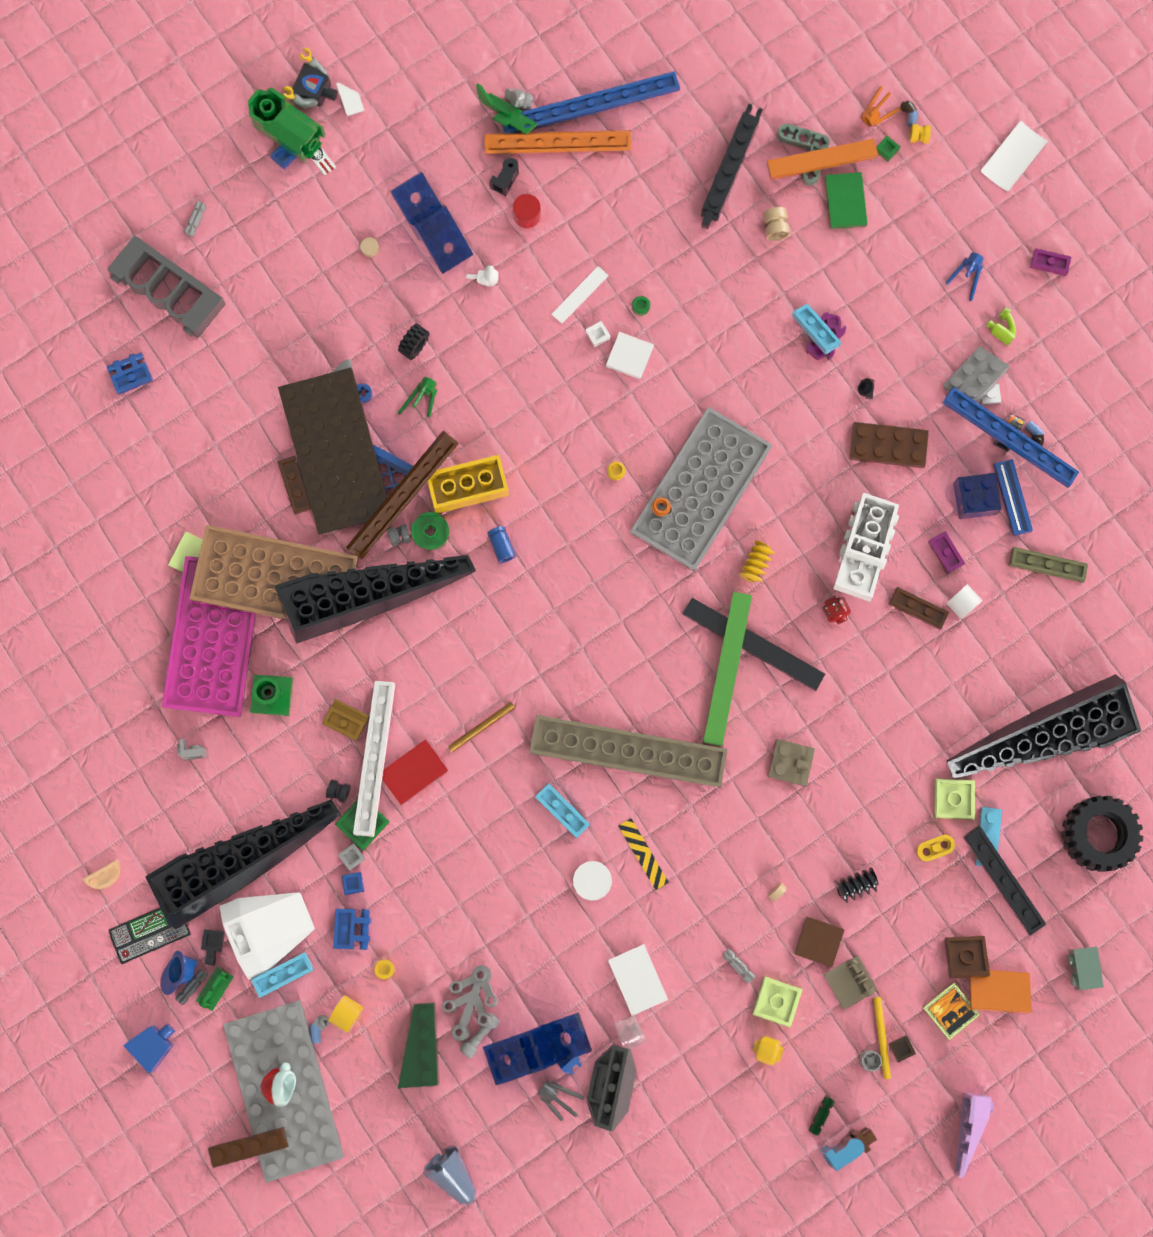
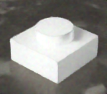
M602 321L585 329V333L594 347L611 338Z
M995 384L980 400L981 405L1001 403L999 384Z

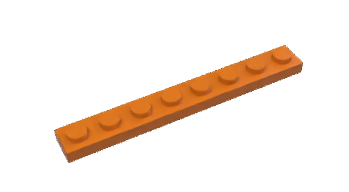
M631 130L528 133L527 135L524 133H497L484 135L485 154L631 150Z

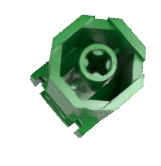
M267 88L266 91H262V89L256 90L248 100L249 116L254 128L303 162L306 161L305 157L311 159L321 147L322 142L319 140L320 137H325L324 127L286 102L285 97L275 89Z

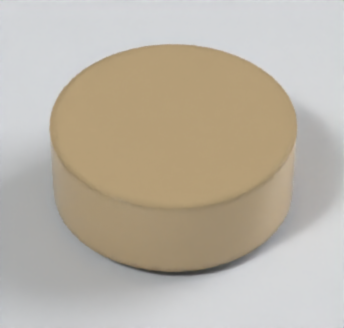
M365 238L360 244L362 254L366 257L376 256L379 252L378 242L374 238Z
M780 882L767 896L772 901H776L784 894L787 887Z

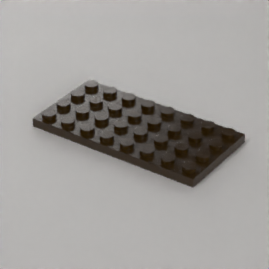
M350 367L278 387L318 535L367 522L388 496L353 368Z

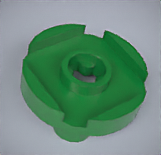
M425 512L413 522L411 534L418 547L432 551L446 544L450 530L447 521L440 514ZM430 526L433 530H436L432 536L425 533V530H428Z

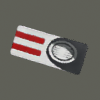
M321 147L313 155L312 160L324 175L336 168Z

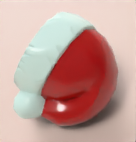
M284 1062L280 1067L272 1069L261 1081L260 1088L263 1097L267 1102L277 1107L287 1105L295 1089L296 1076L290 1071L291 1066L289 1063Z

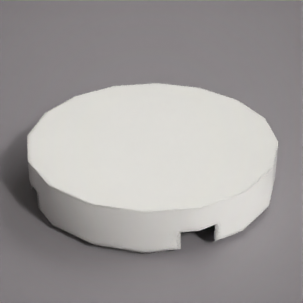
M589 861L577 868L573 877V885L577 894L582 898L590 901L599 900L610 891L612 877L605 865L596 861Z

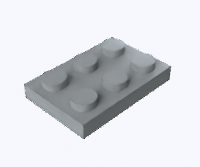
M979 346L943 385V389L949 392L954 386L979 403L1009 370V365Z

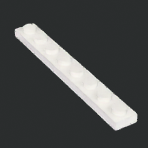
M375 681L353 831V835L374 837L395 691L394 682Z

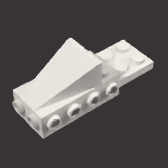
M862 493L859 502L855 501L852 512H855L854 516L851 515L848 526H850V530H846L843 539L846 541V544H842L839 555H841L838 561L840 562V567L833 589L871 602L880 569L884 570L887 562L885 555H888L891 548L889 540H892L895 530L893 526H896L899 515H897L898 504L866 493Z

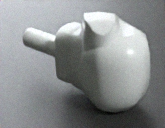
M487 265L484 270H479L478 275H466L467 279H477L478 284L489 287L497 284L499 277L498 271L491 265Z

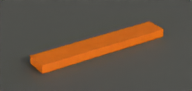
M873 138L767 160L766 164L770 179L773 180L874 159L878 157V152Z

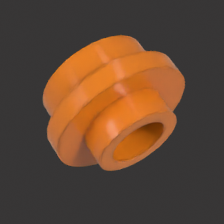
M659 497L653 501L652 511L655 515L665 516L670 512L671 505L666 498ZM661 504L665 508L664 510H659L657 506Z

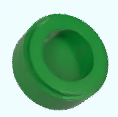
M645 296L636 297L632 302L633 312L639 316L646 315L650 310L649 299Z

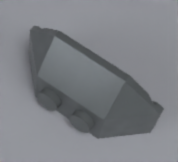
M611 1045L595 1061L587 1104L596 1127L614 1131L629 1110L637 1072L630 1049Z

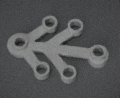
M479 965L474 968L472 976L460 982L454 981L450 984V991L455 994H459L464 988L473 985L471 992L453 1001L446 1000L442 1006L445 1012L452 1013L456 1008L466 1004L459 1025H456L452 1031L453 1038L457 1041H466L469 1038L470 1030L467 1025L474 1007L479 1016V1025L486 1027L491 1023V1018L487 1015L479 995L481 988H483L486 995L485 1004L489 1007H495L498 1004V998L494 996L489 984L492 975L487 966ZM483 972L484 976L481 979H479V973ZM456 984L459 985V989L457 991L454 990V986ZM493 997L494 1003L490 1005L489 999ZM449 1003L452 1004V1008L450 1010L447 1009V1005ZM486 1016L487 1022L483 1024L482 1018ZM459 1029L462 1030L461 1036L457 1035Z

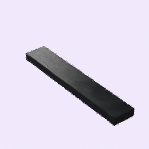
M977 826L964 835V840L1028 935L1034 934L1045 926V921L981 826Z

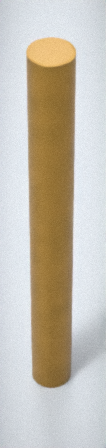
M508 703L450 744L448 747L451 752L457 750L515 709L513 703Z

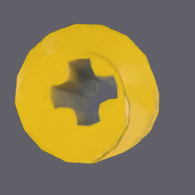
M758 540L754 541L755 545L751 548L752 552L748 554L749 559L745 560L747 566H743V572L739 573L742 579L752 583L763 581L759 577V575L766 574L762 568H769L765 561L771 562L772 559L768 555H775V552L769 545Z

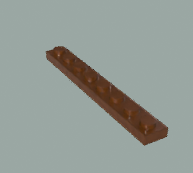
M444 430L346 546L348 551L360 559L365 557L457 447L459 442Z

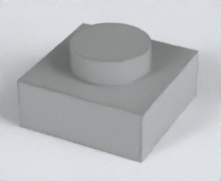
M355 843L338 854L349 871L366 860Z

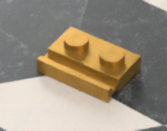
M334 699L322 724L358 741L370 716Z

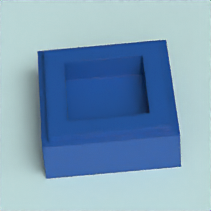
M279 146L270 155L271 159L283 170L297 158L282 146Z
M362 872L342 875L344 895L365 892Z

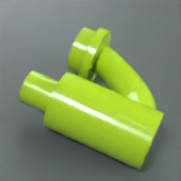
M1006 307L999 317L1002 318V321L1006 319L1008 329L999 322L995 324L991 320L986 327L992 330L990 332L992 335L1009 346L1016 337V325L1010 313L1012 309Z

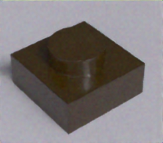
M907 1035L888 1043L897 1062H901L916 1054Z

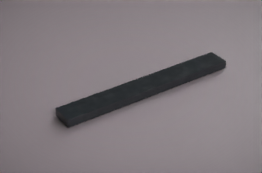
M691 598L682 615L724 638L728 618L698 600ZM745 630L742 645L744 651L812 690L816 691L826 675L825 673L752 631Z

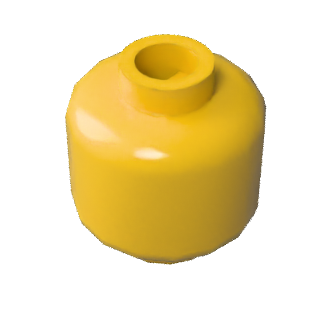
M763 1036L760 1041H755L753 1052L756 1053L757 1061L771 1066L781 1061L784 1047L781 1046L779 1040Z

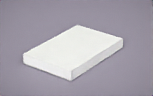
M644 944L608 960L632 1016L668 1000Z

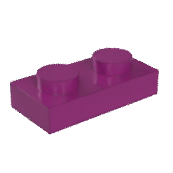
M1035 248L1030 268L1067 276L1071 256Z
M946 531L928 541L947 574L965 564Z

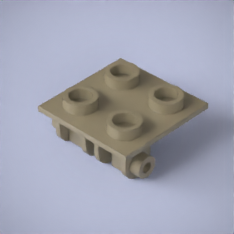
M858 955L824 974L843 1010L865 997L872 996L874 992L878 991Z

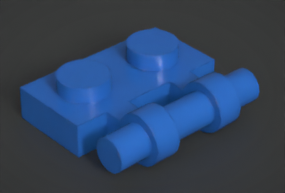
M142 352L130 354L128 358L121 361H113V364L106 366L109 373L117 372V374L110 377L118 395L153 381L147 364L145 362L138 364V361L145 359ZM132 364L133 367L123 371L122 368Z
M335 909L333 949H354V941L360 942V950H368V942H370V936H368L369 924H371V918H369L370 910H362V916L356 917V909ZM355 923L361 924V935H355Z

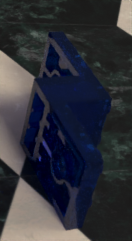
M422 172L390 190L391 195L418 240L423 241L441 274L446 273L474 255L446 206L440 204ZM415 192L420 196V200L417 203L411 201V195ZM446 243H451L453 246L450 253L444 251Z
M579 1012L483 1046L495 1085L544 1070L557 1063L592 1052ZM565 1033H567L570 1036V1043L565 1041ZM505 1055H507L510 1058L509 1065L506 1064L504 1061Z

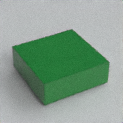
M886 136L876 148L878 155L889 162L901 146Z

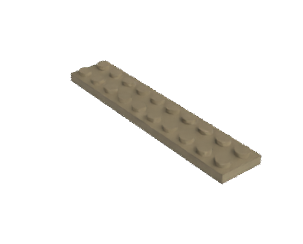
M536 715L529 754L721 788L727 749Z

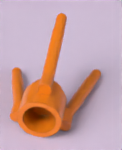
M883 86L879 87L867 108L862 112L861 119L869 127L873 125L877 127L880 122L901 110L898 107L879 118L880 112L878 109L891 95L888 92L875 107H872Z

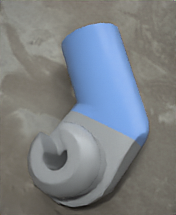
M325 1015L318 1016L310 1025L312 1044L321 1043V1031L330 1023L328 1021L329 1018Z

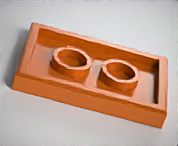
M989 970V977H969L970 1010L1032 1013L1030 973Z

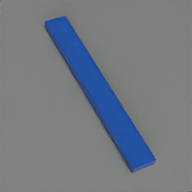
M954 386L942 403L1065 487L1069 488L1077 477L1078 470Z

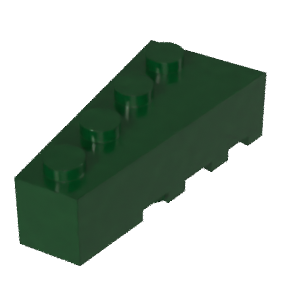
M436 1002L416 1003L413 1006L398 1088L438 1086L440 1084Z

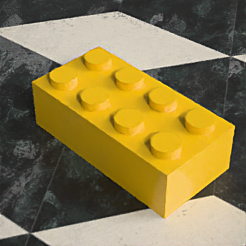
M500 455L439 469L427 481L434 510L438 514L509 496Z

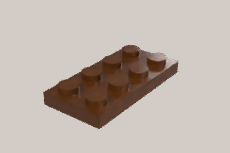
M853 422L849 460L925 468L929 430Z

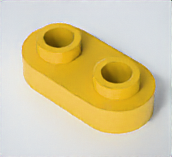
M940 835L920 843L916 848V855L921 861H932L950 854L955 848V841L949 835ZM942 841L947 844L945 849L941 847ZM924 848L928 849L929 854L927 856L923 854Z

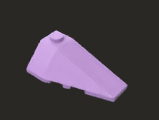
M963 1092L955 1175L958 1177H964L988 1123L990 1113H993L994 1103L989 1096Z

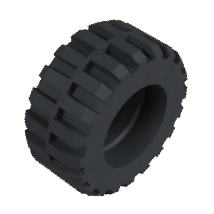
M1107 795L1087 798L1075 804L1073 809L1069 810L1066 814L1068 818L1063 820L1062 824L1065 827V831L1061 832L1062 838L1066 840V843H1063L1064 848L1069 849L1070 853L1068 855L1071 859H1076V863L1079 866H1085L1087 870L1098 872L1117 870L1127 866L1128 862H1132L1136 858L1135 853H1139L1142 848L1139 846V842H1143L1144 836L1140 835V830H1143L1142 824L1138 825L1137 822L1140 818L1137 813L1133 814L1131 812L1133 808L1129 804L1124 805L1123 800L1119 798L1113 799V796ZM1097 815L1108 817L1117 829V843L1109 852L1097 851L1091 846L1087 838V825L1090 819Z

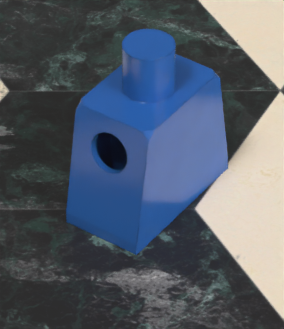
M166 1023L160 1030L153 1025L123 1046L148 1073H152L172 1049L173 1044L168 1038L175 1032V1029L169 1023Z

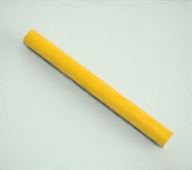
M874 997L883 1079H891L881 997Z

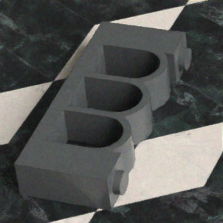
M135 235L107 268L111 275L110 278L115 283L119 284L121 282L125 286L128 284L135 293L146 295L154 307L163 310L167 309L171 318L175 322L182 324L184 327L182 330L189 336L194 335L199 338L226 305L221 296ZM148 259H151L160 266L145 284L136 285L133 283L134 276ZM168 273L180 280L166 298L161 300L153 298L155 289ZM189 287L201 295L186 313L176 314L173 312L175 304Z

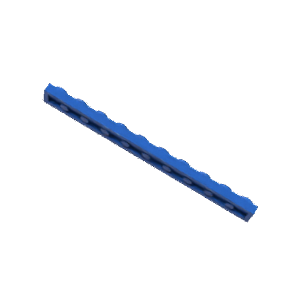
M673 71L522 111L521 114L536 122L537 126L534 129L677 92L680 91V85L676 73ZM502 125L504 133H522L511 125L507 127Z

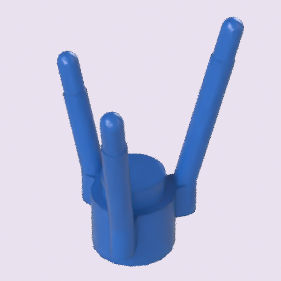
M970 253L969 257L964 258L962 264L946 281L948 285L964 266L967 269L966 277H969L971 272L976 271L970 293V301H973L979 275L983 268L981 265L984 260L983 257L978 253Z

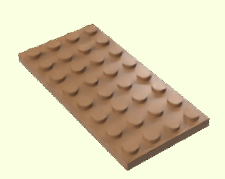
M206 525L189 599L191 601L286 620L275 590L276 585L312 573L322 575L328 574L329 571H336L338 573L347 572V569L355 568L356 570L358 556Z

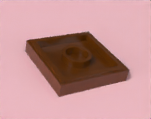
M806 916L794 954L833 967L845 929Z
M985 936L945 937L949 978L990 976Z

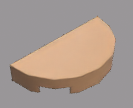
M119 860L113 861L82 880L87 886L94 889L111 887L120 876L121 866Z

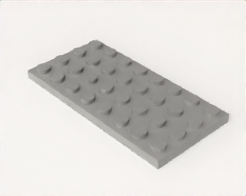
M708 407L630 533L695 572L773 445ZM663 497L670 502L671 509L667 515L657 516L653 513L652 503L656 498ZM661 504L657 506L659 510H664L665 508Z
M298 1000L223 1024L252 1134L255 1135L280 1127H284L289 1147L259 1155L265 1182L267 1183L344 1158V1152L316 1051L311 1041V1033L302 1001ZM286 1062L290 1064V1071L296 1076V1085L288 1104L277 1107L267 1102L263 1097L260 1085L262 1079L269 1071L280 1067L281 1064Z

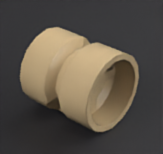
M774 207L763 212L764 224L768 226L765 228L767 240L779 241L790 236L786 208Z

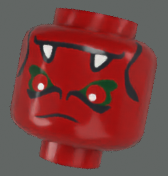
M836 595L824 601L825 605L822 609L830 623L837 622L839 625L848 620L847 616L850 615L851 609L844 597Z

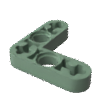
M782 124L777 134L781 142L806 150L815 151L829 147L830 141L826 135L791 124ZM785 130L788 131L787 136H784ZM800 135H806L808 137V141L801 142L798 137ZM820 141H823L822 147L818 146ZM821 170L814 171L812 179H808L810 172L803 173V183L808 186L815 185Z

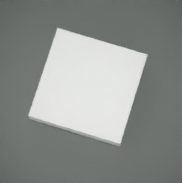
M619 332L606 367L641 380L654 344Z

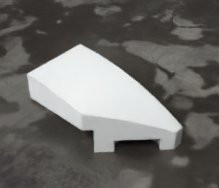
M336 83L347 117L365 111L358 92L340 83Z

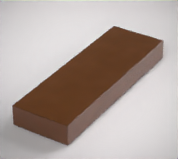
M296 456L277 461L294 514L312 510Z
M899 587L896 588L888 604L939 630L942 629L949 614L948 611Z

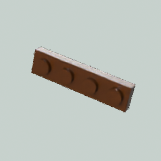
M284 1127L208 1147L212 1168L285 1149L289 1146Z

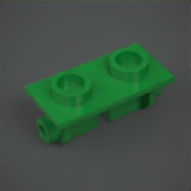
M217 966L196 999V1002L201 1007L213 1011L234 976Z

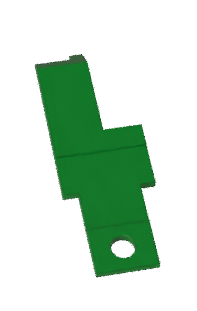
M478 83L476 85L480 101L485 106L498 112L493 117L494 121L505 127L511 125L526 135L537 126L536 122L521 114L522 110L491 93L487 94L481 84Z

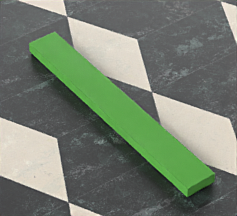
M733 591L703 743L717 746L723 745L752 595Z

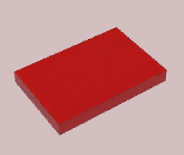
M425 739L385 768L382 780L400 805H403L447 773L448 769Z

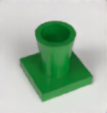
M254 674L250 713L290 716L293 677ZM269 691H272V694L270 696H267V693Z

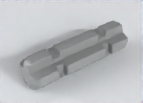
M200 201L196 202L195 210L192 211L187 222L188 225L184 229L185 234L191 237L195 235V228H198L203 216L202 213L206 209L205 203Z
M731 949L726 950L722 955L723 958L730 962L729 964L740 976H743L742 978L747 983H750L755 978V975L747 970L748 967L738 957L734 956L735 954Z

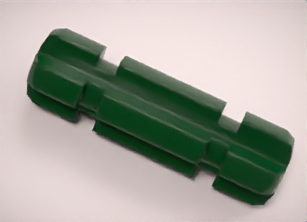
M827 1096L824 1097L823 1105L819 1107L813 1119L814 1123H811L809 1128L810 1133L816 1136L820 1134L821 1126H824L830 1113L829 1109H832L835 1103L833 1099Z

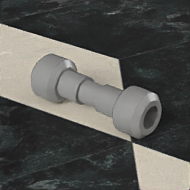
M487 1013L491 1018L490 1025L486 1027L481 1026L477 1034L469 1042H464L460 1047L461 1053L467 1058L471 1059L477 1053L476 1048L484 1036L491 1029H496L500 1024V1020L492 1013ZM486 1016L483 1018V1024L487 1022Z

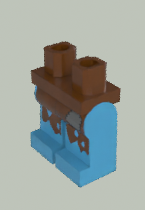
M867 1127L860 1131L852 1129L849 1131L850 1135L844 1136L836 1146L830 1148L825 1145L819 1150L829 1167L837 1172L861 1156L863 1152L868 1153L871 1151L869 1145L877 1140L871 1129Z

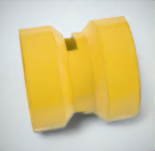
M912 124L909 142L916 143L921 141L923 144H929L931 125H924L922 127L918 124Z

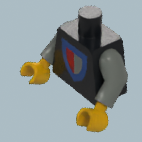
M303 48L302 50L307 56L305 57L300 53L299 59L307 60L308 62H304L293 88L289 86L283 88V91L288 93V95L282 94L285 100L290 99L292 103L303 109L322 106L326 98L335 101L338 91L331 88L329 74L314 57H311L310 49Z

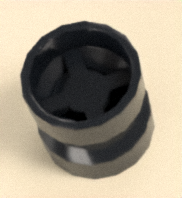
M331 779L326 791V798H335L339 802L345 803L349 796L351 785L346 783L340 784L337 780Z

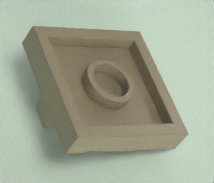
M777 739L768 777L806 787L815 748Z

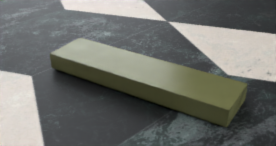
M1017 547L1012 548L1009 567L1080 583L1085 582L1088 568L1087 563Z

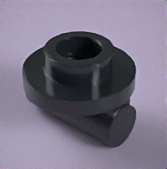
M865 378L858 385V393L866 399H873L874 380Z

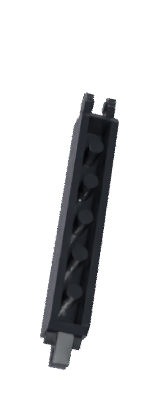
M748 104L746 111L742 113L702 207L701 216L704 219L701 227L708 230L711 222L718 221L758 129L763 112L762 108H759L756 116L750 114L753 105Z

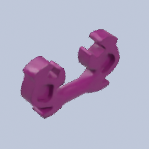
M828 312L824 313L821 319L823 322L826 321V325L830 330L834 331V334L840 340L845 334L847 326L844 325L841 329V318L838 315L829 314ZM811 341L808 342L806 347L807 354H810L816 360L826 356L817 345L812 346ZM835 349L827 353L829 354L828 360L834 356Z

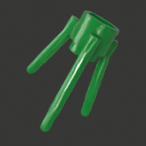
M423 377L422 381L418 383L416 389L402 405L398 414L404 411L419 392L412 407L415 408L422 396L429 397L431 395L427 417H430L435 395L438 391L435 389L437 383L428 377Z

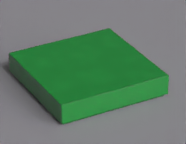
M357 799L335 825L364 851L390 821L378 811L374 837L353 835Z

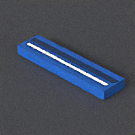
M1013 459L994 463L993 466L1013 536L1032 532V525Z

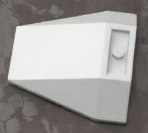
M301 892L237 898L219 906L222 923L236 959L248 980L269 971L315 930Z

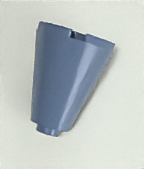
M452 1145L444 1149L446 1153L435 1155L427 1163L423 1173L459 1204L468 1205L475 1199L476 1189L456 1146Z

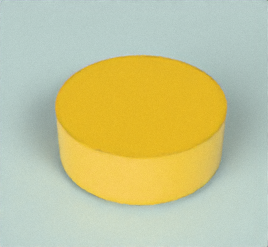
M387 959L378 961L374 967L375 975L383 980L392 977L395 971L394 964Z

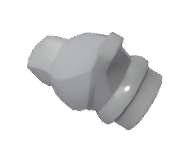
M507 88L505 91V98L516 108L521 107L524 110L531 109L533 95L529 94V92L525 93L522 89Z

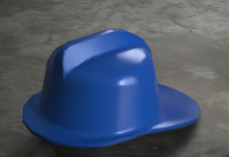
M181 951L174 952L162 973V992L165 995H170L180 984L191 981L197 966V960L183 956Z

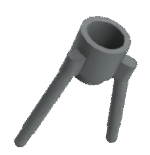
M546 1081L538 1092V1095L541 1096L540 1100L551 1109L560 1121H563V1117L551 1104L553 1100L574 1117H578V1114L556 1097L558 1094L556 1089L581 1100H584V1096L562 1087L554 1081L552 1083Z

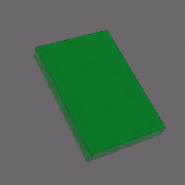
M862 172L825 175L830 229L866 227L868 221Z

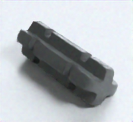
M199 969L195 977L182 989L183 992L176 996L177 1002L182 1005L185 1004L189 999L188 997L192 996L201 985V981L203 982L207 978L208 974L203 969Z

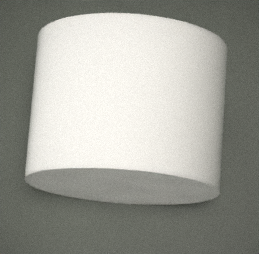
M967 584L946 604L962 620L983 600Z

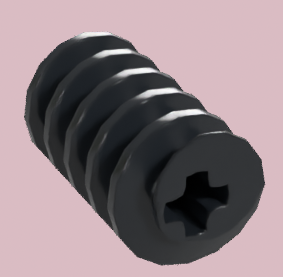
M872 867L869 868V873L866 870H862V876L857 872L854 874V878L851 875L847 876V881L841 878L840 884L834 881L836 890L845 903H848V896L853 901L856 900V893L862 898V891L870 895V888L877 892V885L879 884Z

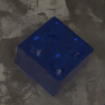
M996 473L958 477L954 481L953 486L959 519L997 515L1002 510Z

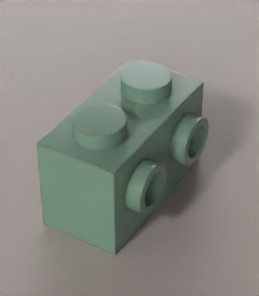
M1098 948L1069 949L1067 963L1071 966L1070 982L1074 989L1103 988Z

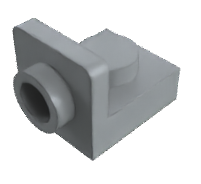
M179 739L180 744H177V753L183 760L208 758V750L204 747L202 748V745H193L188 749L187 740Z

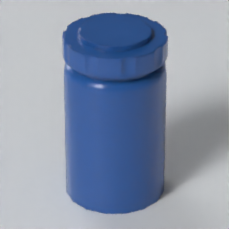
M505 526L496 527L488 531L487 534L490 537L489 539L498 563H505L514 559L516 555Z

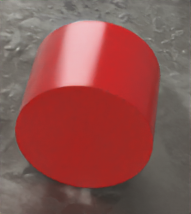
M522 194L513 203L514 220L520 227L532 228L541 219L540 202L532 194Z

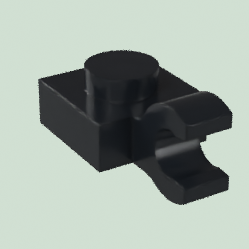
M204 929L201 950H207L205 964L215 965L216 951L222 952L224 931Z

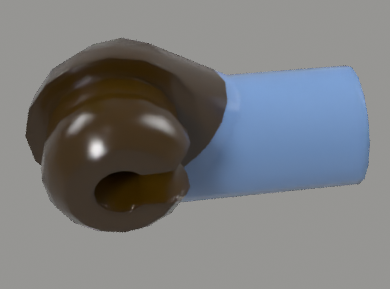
M910 100L902 102L900 105L903 112L907 111L909 114L907 126L911 127L912 124H917L918 110L913 102Z
M1031 420L1025 428L1032 433V440L1042 446L1044 444V431Z

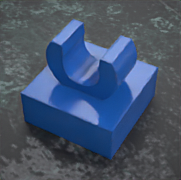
M569 1046L554 1060L566 1074L569 1072V1074L573 1075L574 1072L571 1069L576 1064L579 1067L582 1066L580 1063L581 1059Z

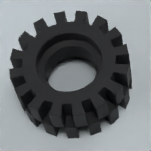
M414 324L410 327V330H407L406 335L400 341L401 344L398 345V352L410 360L416 358V355L418 356L419 352L426 345L430 332L419 324Z

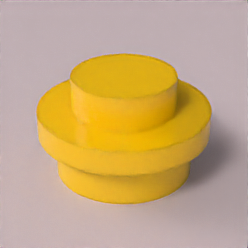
M612 462L609 464L607 475L610 479L617 481L625 476L626 469L622 463Z

